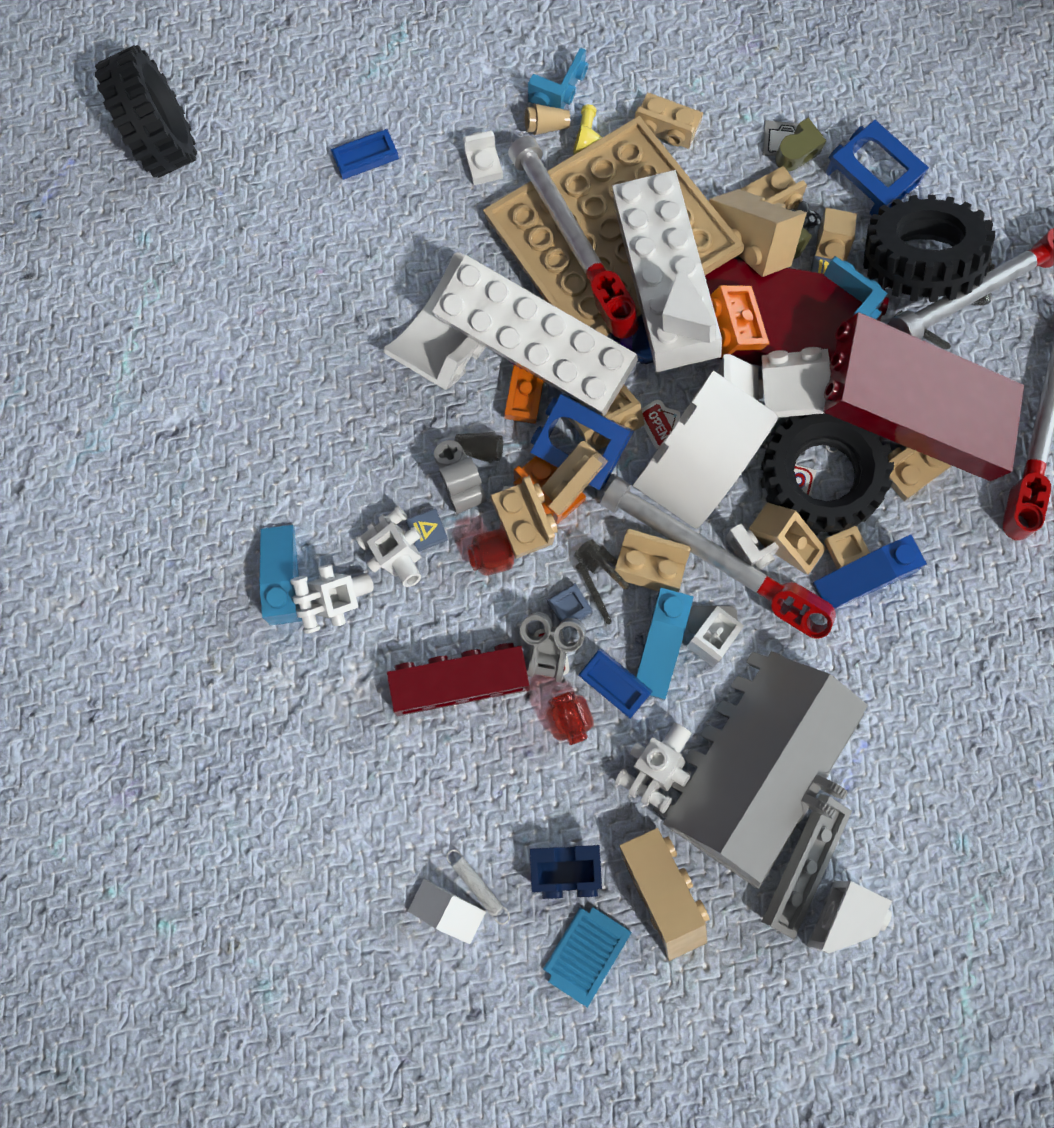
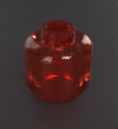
M502 529L475 535L472 538L471 545L467 547L468 559L474 571L478 570L484 576L510 570L514 565L515 556Z
M570 691L548 701L550 706L546 708L544 714L554 739L559 741L567 740L569 745H573L588 738L586 732L594 726V718L584 696L575 695L574 691Z

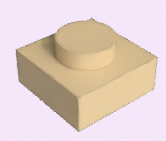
M857 526L824 540L837 570L870 553Z

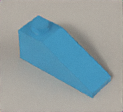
M294 525L261 529L259 586L262 618L270 626L301 622L302 618H298L296 610L300 609V606L293 602L292 597L296 594L290 582L291 579L299 577Z
M664 588L659 590L636 678L653 691L650 695L651 697L662 700L666 699L694 596Z

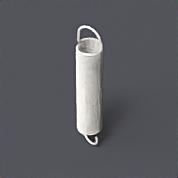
M450 850L446 856L450 864L451 862L448 859L450 852L455 851L462 857L452 868L464 880L463 882L466 883L492 917L504 908L508 914V920L504 923L498 922L497 919L495 921L500 925L508 923L510 919L508 910L497 900L492 891L488 889L461 853L457 850Z

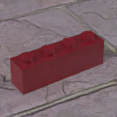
M503 643L494 646L495 651L481 653L480 649H473L462 652L460 658L448 660V656H437L428 659V664L415 666L414 662L395 665L394 671L387 672L394 713L398 717L530 691L522 646L514 647V643Z

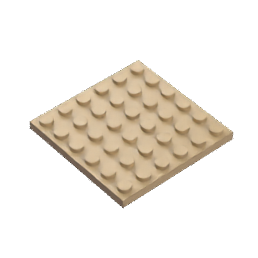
M640 116L547 171L606 271H612L620 277L635 303L637 317L641 315V310L615 211L612 185L676 170L704 275L744 252V244ZM531 181L483 209L485 218L545 301L605 336L611 333L596 307L588 277ZM627 315L619 316L618 319H623Z

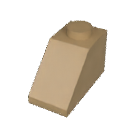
M766 503L749 527V530L753 532L765 548L775 542L780 547L775 555L809 575L826 550L825 546L797 511Z

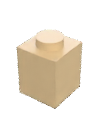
M825 208L817 233L815 256L833 259L836 256L842 261H847L855 239L857 213Z

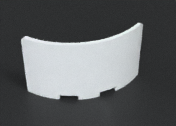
M460 252L453 254L442 279L418 316L401 335L386 345L383 350L386 355L444 390L454 385L466 373L465 367L471 357L477 360L486 348L439 320L432 313L465 256Z
M713 370L679 418L674 429L646 464L633 487L697 529L709 517L749 464L776 423L778 415Z

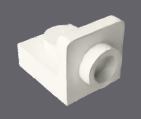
M493 131L475 132L470 136L464 137V152L473 185L503 179V171L496 151Z
M742 523L730 529L725 538L739 559L752 567L756 566L758 570L771 564L775 560L773 555L780 548L774 542L759 551L757 548L759 543L756 536L751 530L746 531Z

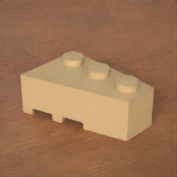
M740 189L709 199L711 205L744 244V252L738 256L759 275L764 277L792 266L807 212L802 210L791 211L786 209L784 204L765 202L764 197Z
M656 828L619 845L621 856L632 881L651 916V923L654 929H657L665 946L664 952L668 960L671 961L707 944L705 922L710 920L709 915L701 900L694 901L689 889L693 888L692 881L684 867L678 869L673 857L677 856V852L669 836L663 838L659 829Z

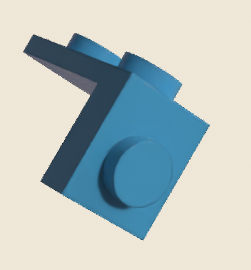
M580 47L561 84L533 74L528 82V102L564 109L566 104L570 105L576 93L575 86L578 80L583 81L588 70L589 63L585 62L586 49Z
M834 256L824 275L862 302V305L854 315L860 312L877 320L882 313L878 308L888 293L876 281L867 279L856 271L851 263L842 261Z

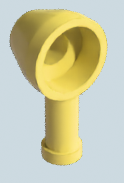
M586 104L582 107V117L574 144L573 155L603 138L592 129L593 119L597 111L593 105Z

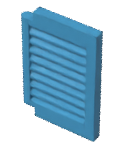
M580 907L543 968L544 971L551 975L548 982L588 1008L632 932L594 907L591 908L589 913Z

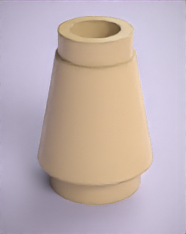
M534 103L532 107H526L525 109L526 132H533V135L568 129L570 127V111L568 109L563 110Z

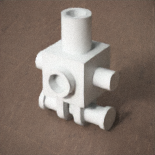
M397 505L395 510L387 516L382 514L378 517L380 523L377 525L373 522L367 526L368 530L361 536L358 535L356 541L365 551L370 547L374 554V557L367 562L368 567L374 573L380 568H384L395 577L398 576L405 587H411L421 580V574L414 563L422 557L414 543L422 535L414 526L407 532L397 526L402 520L408 519L405 512Z
M328 564L318 568L320 579L308 583L307 576L291 579L290 582L296 594L292 598L294 604H299L300 609L296 610L298 618H302L303 632L308 634L320 630V625L317 624L315 615L331 618L333 626L345 624L344 613L358 608L356 597L373 591L374 586L371 577L367 573L351 578V575L334 573L332 565Z
M674 723L662 742L652 737L646 748L636 743L631 749L630 755L638 759L634 767L639 775L635 778L627 770L622 769L615 780V784L618 786L622 785L628 789L629 795L633 798H636L638 795L641 796V803L646 806L652 804L661 813H665L671 804L672 798L666 797L658 791L662 788L668 792L673 782L683 787L688 782L690 774L682 770L685 760L680 752L692 733L680 724ZM648 780L651 781L649 786L645 785Z

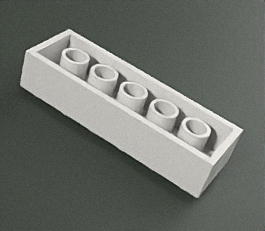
M676 170L612 185L615 211L656 372L720 358L722 337ZM681 270H685L716 322V340L711 343L663 331L662 313L677 273Z
M466 254L432 311L439 320L603 416L606 415L638 361L637 354Z

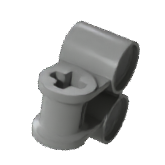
M447 440L438 444L434 450L435 461L439 467L440 476L446 486L447 495L456 514L486 502L487 499L481 486L482 481L472 458L466 456L462 446L456 441Z
M543 612L529 614L520 626L522 639L527 644L534 646L530 657L528 676L534 677L537 674L555 678L556 682L561 683L566 663V652H573L582 646L586 636L584 624L578 619L567 618L562 620L556 628H553L552 620L547 614ZM530 621H541L545 626V634L540 637L533 636L528 630ZM564 627H574L579 633V639L574 643L564 641L561 636V630Z

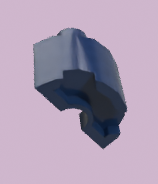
M600 845L530 849L532 892H542V899L563 898V891L577 890V897L598 896V889H602Z

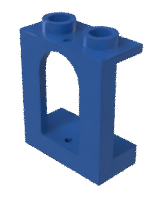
M874 120L865 128L860 126L852 134L845 146L840 144L832 151L828 157L830 163L826 174L829 176L838 169L874 202L869 214L878 215L881 206L885 205L891 208L893 200L899 198L902 201L920 185L929 167L878 121ZM869 140L877 143L907 170L889 187L884 185L854 156Z
M560 394L559 398L554 397L546 410L545 414L549 417L544 427L539 426L530 442L534 445L530 453L559 468L569 454L555 447L549 437L559 418L568 417L611 440L603 454V457L608 460L607 464L589 483L592 487L601 490L609 480L634 431L576 402L570 396Z

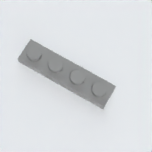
M820 794L818 799L830 804L837 813L831 819L812 810L762 919L764 924L792 939H795L852 813L850 809L824 794Z

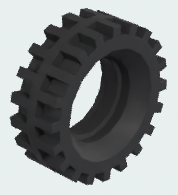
M133 45L95 65L97 69L95 77L100 83L97 87L105 99L103 102L105 109L110 112L113 118L112 123L120 131L125 146L128 145L130 147L133 157L136 161H141L142 167L146 172L150 171L153 177L158 176L160 178L196 161L197 150L193 146L196 143L190 133V124L183 115L185 112L179 106L175 98V92L167 84L165 75L159 72L156 62L150 60L145 50H141L138 45Z
M928 194V199H918L917 195L909 196V201L902 202L899 198L892 201L891 208L883 205L879 208L878 215L873 214L870 218L863 267L868 269L867 277L869 279L878 278L877 283L882 289L891 288V295L899 297L902 293L911 295L910 301L916 302L919 297H928L929 302H937L940 296H946L949 301L954 300L957 297V292L961 291L967 295L972 292L973 285L979 287L983 283V278L987 275L995 240V231H992L993 223L991 220H984L985 213L981 209L973 212L971 211L972 204L964 202L961 205L956 204L953 197H947L946 200H937L936 195ZM915 239L935 240L949 244L952 248L924 250L913 247L905 241Z
M826 413L790 416L783 426L780 425L775 431L761 463L760 470H763V477L760 481L761 488H766L768 494L765 500L767 503L797 511L816 536L820 532H828L829 536H833L842 530L857 526L861 522H865L885 499L886 492L891 487L892 481L889 480V477L894 470V462L888 461V454L891 452L890 445H882L879 435ZM825 445L834 447L844 453L852 463L855 474L850 491L841 498L830 501L814 499L803 492L796 481L794 472L796 460L802 452L813 446Z

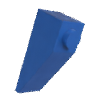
M910 534L814 581L812 584L818 596L829 602L834 609H837L917 573L927 563Z

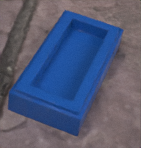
M388 129L331 149L332 156L343 180L399 159Z
M601 648L598 649L578 675L630 719L653 692Z

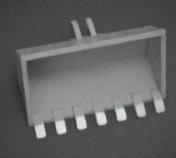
M772 651L768 657L756 652L750 654L747 663L759 671L753 681L741 676H737L731 686L744 694L738 705L722 700L717 706L716 711L728 718L723 729L720 730L710 725H706L703 728L701 736L713 743L707 754L704 755L691 749L686 755L685 761L696 767L697 770L684 787L676 782H673L671 785L673 789L682 793L674 806L670 804L665 813H661L655 806L653 808V811L665 818L663 824L756 889H759L808 809L828 818H834L837 813L830 804L820 801L815 797L820 790L843 800L848 793L845 788L828 780L827 777L864 716V711L868 706L867 703L831 674L787 659L781 654Z

